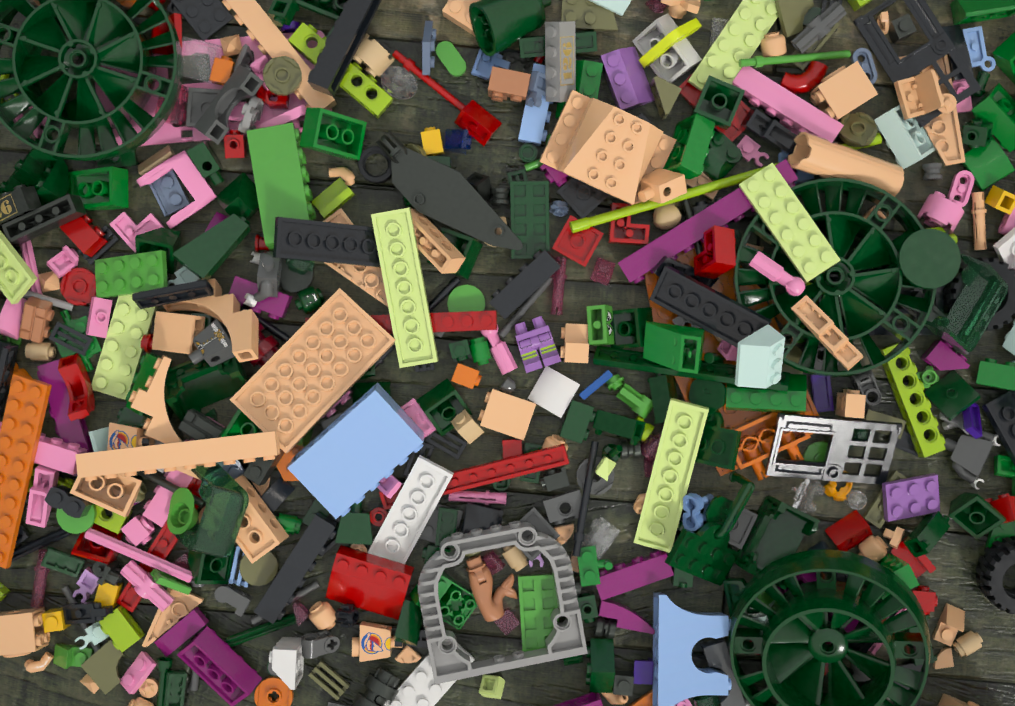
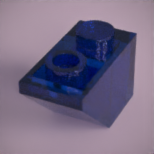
M446 129L443 150L467 155V150H471L472 136L469 135V130Z

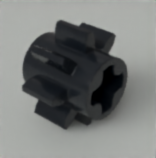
M354 604L341 605V608H338L335 614L336 621L341 623L340 627H354V624L359 620V611L354 609Z

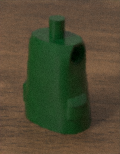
M479 0L470 4V20L476 41L482 52L487 56H493L510 47L512 43L527 33L543 26L546 21L544 8L551 5V0Z

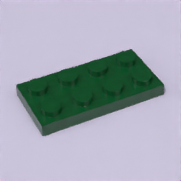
M511 181V230L523 243L521 250L511 249V259H533L532 256L540 249L542 251L548 249L550 252L549 181Z

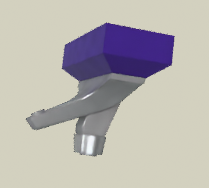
M973 403L951 421L940 412L939 419L944 420L942 422L944 430L959 427L967 435L970 434L975 439L983 436L978 404Z

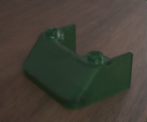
M962 254L961 259L967 264V267L961 273L962 282L965 284L963 290L947 317L938 316L932 322L927 320L925 326L932 333L966 352H971L976 347L1005 298L1008 284L990 264Z
M219 464L213 467L196 466L191 471L202 481L199 495L206 502L200 524H196L190 530L177 534L175 537L190 551L218 558L229 557L249 503L248 494Z

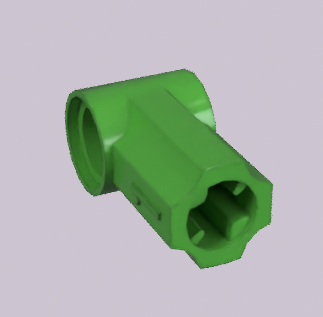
M626 383L616 394L617 398L630 406L631 410L644 419L653 409L651 399L644 394L641 395Z

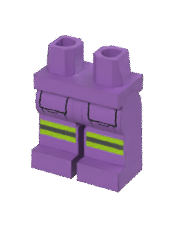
M542 316L532 319L535 329L527 331L525 322L515 324V338L526 373L543 368L537 349H539L545 367L561 362L549 326L545 324Z

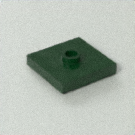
M952 370L924 392L925 397L949 421L980 399V394L955 370Z

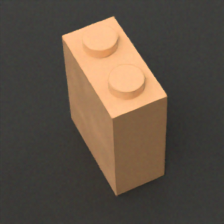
M156 311L152 350L191 354L198 349L193 342V338L204 330L205 317Z
M492 389V392L488 391L484 400L487 403L486 409H481L478 418L481 421L480 426L524 440L536 403L496 389Z

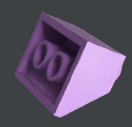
M635 46L614 50L601 55L599 62L603 63L602 70L615 105L625 112L655 101L643 66L638 61L640 58Z

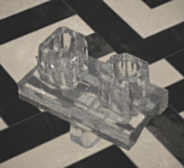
M805 479L804 483H800L799 488L793 486L791 490L796 491V494L793 498L795 502L792 507L804 513H814L817 508V503L813 502L815 494L821 497L825 487L821 485L820 481L815 479Z

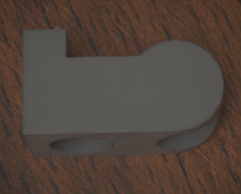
M230 584L220 585L214 593L218 602H226L237 608L235 614L240 617L246 612L253 599V596Z

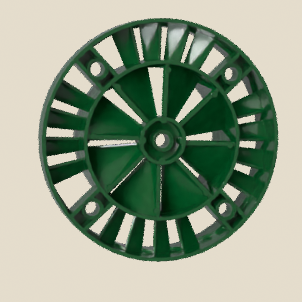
M0 0V51L2 45L13 49L12 58H0V75L14 74L15 76L0 80V121L14 136L27 145L51 156L76 161H97L114 158L134 150L149 140L163 126L179 97L183 78V55L180 40L172 19L159 0H136L127 13L113 4L114 0H38L41 5L37 8L29 0ZM154 2L159 10L137 25L133 19ZM18 11L26 17L20 29L9 26ZM167 22L170 31L147 39L144 32ZM60 26L63 27V29H64V31H65V33H66V35H67L69 41L66 39V37H65L64 33L62 32ZM6 32H8V37L4 39ZM173 45L174 54L154 56L152 53L154 48ZM44 48L59 54L58 57L41 56V52ZM83 56L84 61L77 65L78 58ZM101 65L138 74V76H129L120 72L101 67ZM156 67L173 68L172 79L156 75ZM62 70L64 74L42 93L39 80ZM92 78L114 105L115 109L111 112L105 111L90 81ZM73 79L78 81L76 121L61 117ZM158 81V82H159L158 88L155 89V90H153V89H154L155 82ZM21 91L22 94L5 101V97ZM151 95L164 99L163 104L154 117L143 110ZM30 106H33V108H32L31 110H29V111H28L23 117H21L18 121L15 120V118H16L18 115H20L22 112H24V111H25L26 109H28ZM47 116L40 141L37 142L30 135ZM132 119L142 129L139 133L129 123ZM71 128L79 130L77 155L63 153ZM115 128L123 142L119 146L112 131ZM58 131V137L52 140V134ZM94 132L98 133L101 148L99 153L96 152Z
M826 178L808 181L792 187L791 190L797 198L802 196L807 213L817 227L826 228L828 242L840 258V261L813 278L814 283L805 286V290L801 295L792 296L786 292L775 296V286L781 284L771 281L755 269L740 268V262L750 264L757 252L760 251L746 245L752 233H755L774 247L772 254L760 252L782 266L784 271L791 276L799 277L802 280L803 278L790 259L780 253L781 246L773 235L765 232L764 229L767 226L757 214L748 226L736 254V266L734 267L733 274L736 301L746 307L768 301V306L755 312L770 320L775 317L783 326L780 334L791 338L790 345L784 344V364L809 374L830 377L850 376L872 370L904 351L918 336L931 313L936 289H922L912 285L905 276H902V271L898 265V251L902 243L911 234L924 228L916 216L896 197L885 190L862 181L845 178ZM822 192H825L826 212H822L819 195ZM842 193L848 194L845 212L840 211ZM865 199L877 205L867 219L859 216ZM877 211H884L886 218H879ZM894 217L906 232L891 241L883 229L890 219ZM858 236L862 240L847 260L844 259L855 237ZM878 266L883 267V269L855 274L856 271L870 269ZM836 273L839 280L837 282L831 281L829 274ZM765 284V288L747 291H740L739 289L740 285ZM901 287L922 289V298L900 294ZM856 291H858L859 293H861L862 295H864V296L867 297L868 299L872 300L873 302H875L876 304H878L879 306H881V308H879V307H877L876 305H874L872 302H870L869 300H867L866 298H864L863 296H861L860 294H858ZM821 294H823L824 296L819 302L818 307L845 335L839 297L848 333L846 337L853 346V341L860 339L870 364L862 367L859 361L850 370L838 371L837 359L825 347L822 370H814L818 345L823 344L806 326L804 330L801 328L800 323L802 321L791 308L805 295L816 303ZM898 304L918 312L915 320L913 321L895 308V305ZM896 320L903 322L904 328L902 330L895 327ZM880 325L901 340L885 356H883L868 334ZM801 339L807 343L797 364L785 357L797 341Z
M830 549L809 550L785 556L769 564L758 572L740 593L732 612L729 630V652L734 677L741 692L751 706H914L926 684L930 665L931 645L927 620L918 599L911 589L891 570L874 560L855 553ZM816 572L817 581L799 585L796 575ZM836 572L849 574L847 582L836 581ZM782 580L789 589L784 594L775 586L777 582ZM865 581H870L866 590L863 591L861 588ZM763 591L775 600L771 608L757 598ZM886 592H889L890 594L879 603L878 600ZM750 606L767 616L765 622L762 623L743 613ZM905 607V608L907 609V610H905V611H903V612H901V613H899V614H897V615H895V616L889 618L890 615L896 613L897 611L901 610L902 608ZM828 612H833L831 622L828 621ZM854 619L866 624V626L848 633L844 630ZM739 624L751 628H737ZM917 626L920 633L900 632ZM848 642L883 643L889 654L888 661L848 648ZM736 653L761 654L763 670L745 675ZM846 657L871 679L870 682L859 687L841 659ZM896 658L924 659V663L919 672L896 666ZM828 663V693H822L825 664ZM765 678L768 687L759 692L752 684ZM894 681H895V682H898V683H900V684H902V685H904V686H907V687H909L910 689L907 690V689H905L904 687H902V686H900V685L894 683ZM774 696L778 703L775 705L768 699ZM888 697L895 703L892 705L886 698Z

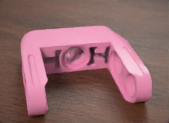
M185 150L167 159L136 180L139 186L143 187L153 183L174 169L195 199L194 202L171 216L170 220L166 222L170 229L201 210L217 197Z

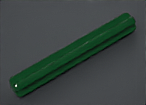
M294 612L283 616L280 621L276 619L274 624L267 622L228 636L225 640L230 647L296 624L299 621V617Z

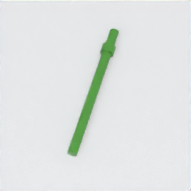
M850 50L772 57H763L761 55L749 59H739V67L753 66L754 68H759L771 64L850 58L851 52Z

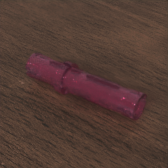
M555 257L560 262L561 257ZM565 257L561 259L563 266L552 275L554 282L551 315L556 314V307L557 315H563L564 286L567 275H565L567 258Z
M39 549L37 565L34 567L36 572L30 607L33 608L43 607L46 581L50 569L41 566L40 563L47 549Z

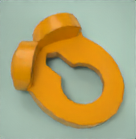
M829 481L823 487V491L828 497H833L834 501H844L852 488L853 482H846V485L837 492V483Z

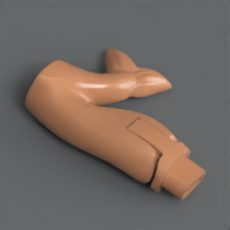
M480 555L473 556L466 560L468 565L466 570L474 599L485 621L492 622L498 620L504 615L503 598L507 596L518 599L516 590L512 588L514 574L512 573L503 581L492 597V574L485 561H482Z

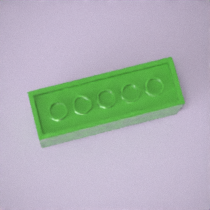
M293 123L246 131L264 241L270 251L274 249L275 217L312 221L316 219L315 209L312 203H310V201H313L312 191L307 182H310V177L304 164H307L306 155L302 147H300L302 134H300L299 128H295Z

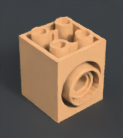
M858 61L847 68L845 66L838 68L821 80L822 83L809 93L812 104L835 120L842 118L878 95Z
M45 607L0 612V656L3 655L5 658L24 656L49 645L50 632L44 633L42 613L45 612Z

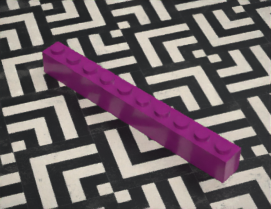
M785 159L775 165L789 187L796 186L794 182L798 180V177L788 161ZM738 188L618 262V265L630 283L634 281L637 284L645 279L644 274L647 272L654 273L652 269L664 256L676 260L678 258L677 254L681 251H684V253L689 252L695 248L693 244L699 240L703 243L704 232L712 226L728 228L727 223L732 220L736 223L745 217L744 213L751 210L754 212L755 209L742 190Z

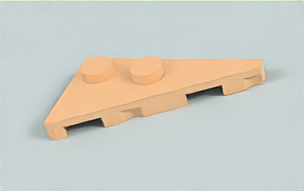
M167 588L166 591L175 599L163 612L158 608L142 646L148 647L203 602L204 598L191 592L187 595Z

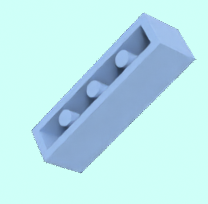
M534 63L532 71H539L545 74V65ZM542 96L540 107L534 105L530 107L525 104L518 142L531 143L536 146H541V141L545 142L547 130H544L545 122L549 123L551 112L548 111L549 104H553V102L546 101V96Z

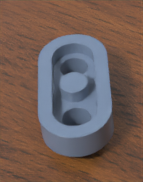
M859 48L853 52L851 63L853 64L858 61L865 74L868 75L870 82L874 84L878 75L872 54L866 48ZM858 56L863 58V62L858 61Z

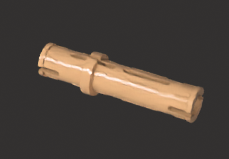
M984 192L971 193V214H973L974 250H986L985 213H987V209H985Z

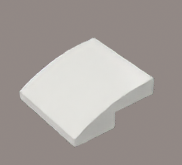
M546 366L527 399L561 418L580 384Z

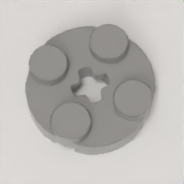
M253 96L248 104H244L241 112L244 117L239 124L238 131L247 134L246 131L256 129L254 124L257 120L260 121L264 106L263 99Z

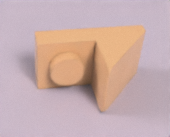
M946 603L931 638L951 647L958 630L964 631L965 611Z

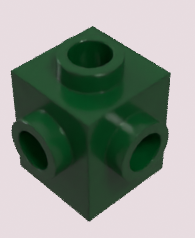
M971 119L961 128L962 143L968 144V147L971 148L986 147L991 142L993 123L983 122L982 119Z

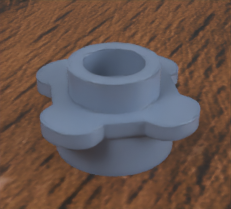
M554 201L550 206L549 212L553 213V215L558 217L568 215L567 211H569L566 202Z

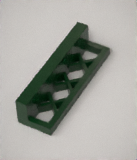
M595 30L575 32L576 53L598 51ZM545 35L527 36L518 39L520 58L545 56Z

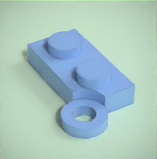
M982 26L962 29L972 68L980 66V69L984 72L992 71L996 66V61L993 57L987 56ZM985 61H989L991 63V66L989 68L985 66Z

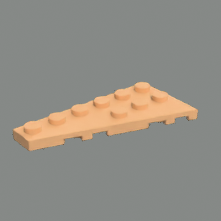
M947 54L936 61L945 75L951 73ZM928 66L924 70L920 71V74L929 69H934L933 66ZM951 78V79H949L948 81L950 82V84H951L952 87H953L952 78ZM944 84L939 86L942 94L949 93ZM956 107L950 113L940 114L923 127L944 166L966 162Z
M342 208L322 221L354 225ZM324 262L388 307L380 267Z

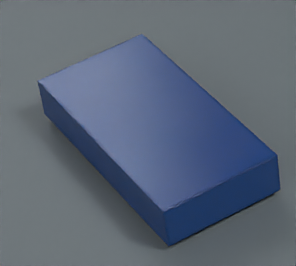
M606 370L578 395L585 400L608 381L613 374Z

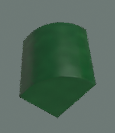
M404 599L394 641L417 646L423 618L421 607L412 601Z

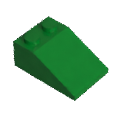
M110 166L68 172L70 184L68 194L80 196L85 210L129 208L127 169Z

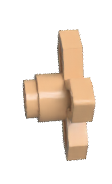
M701 0L660 1L663 4L669 5L668 14L676 19H682L687 11L698 14Z

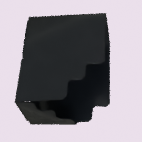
M468 502L461 532L466 534L471 533L470 531L473 529L481 528L486 530L490 529V526L501 525L504 509Z

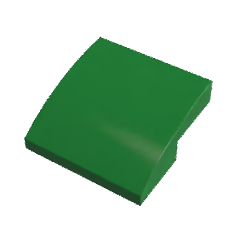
M991 137V142L986 147L980 146L965 153L966 162L962 163L973 174L974 183L981 191H984L1015 170L1005 152L993 137Z

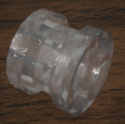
M853 489L846 495L845 503L852 509L861 510L867 504V497L863 492Z

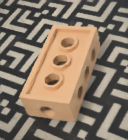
M243 475L231 481L206 500L252 564L289 537L254 487Z

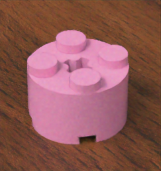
M935 191L934 194H930L927 197L917 217L919 219L921 217L926 219L924 223L931 228L942 227L944 230H950L948 234H952L964 214L963 204L957 200L951 201L946 199L943 193Z

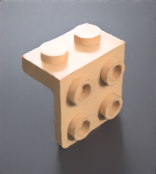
M929 69L914 77L894 82L904 120L925 115L944 106V96L941 93L938 76L934 69Z

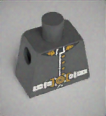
M217 319L193 338V342L198 349L188 355L194 365L205 359L210 367L235 357L232 353L231 339Z

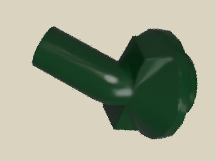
M607 444L602 449V457L606 456L616 462L620 458L623 448L621 445Z

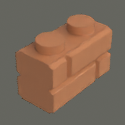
M33 296L27 299L24 303L19 338L30 339L36 343H42L45 338H49L52 329L49 327V322L52 321L55 313L52 310V302Z

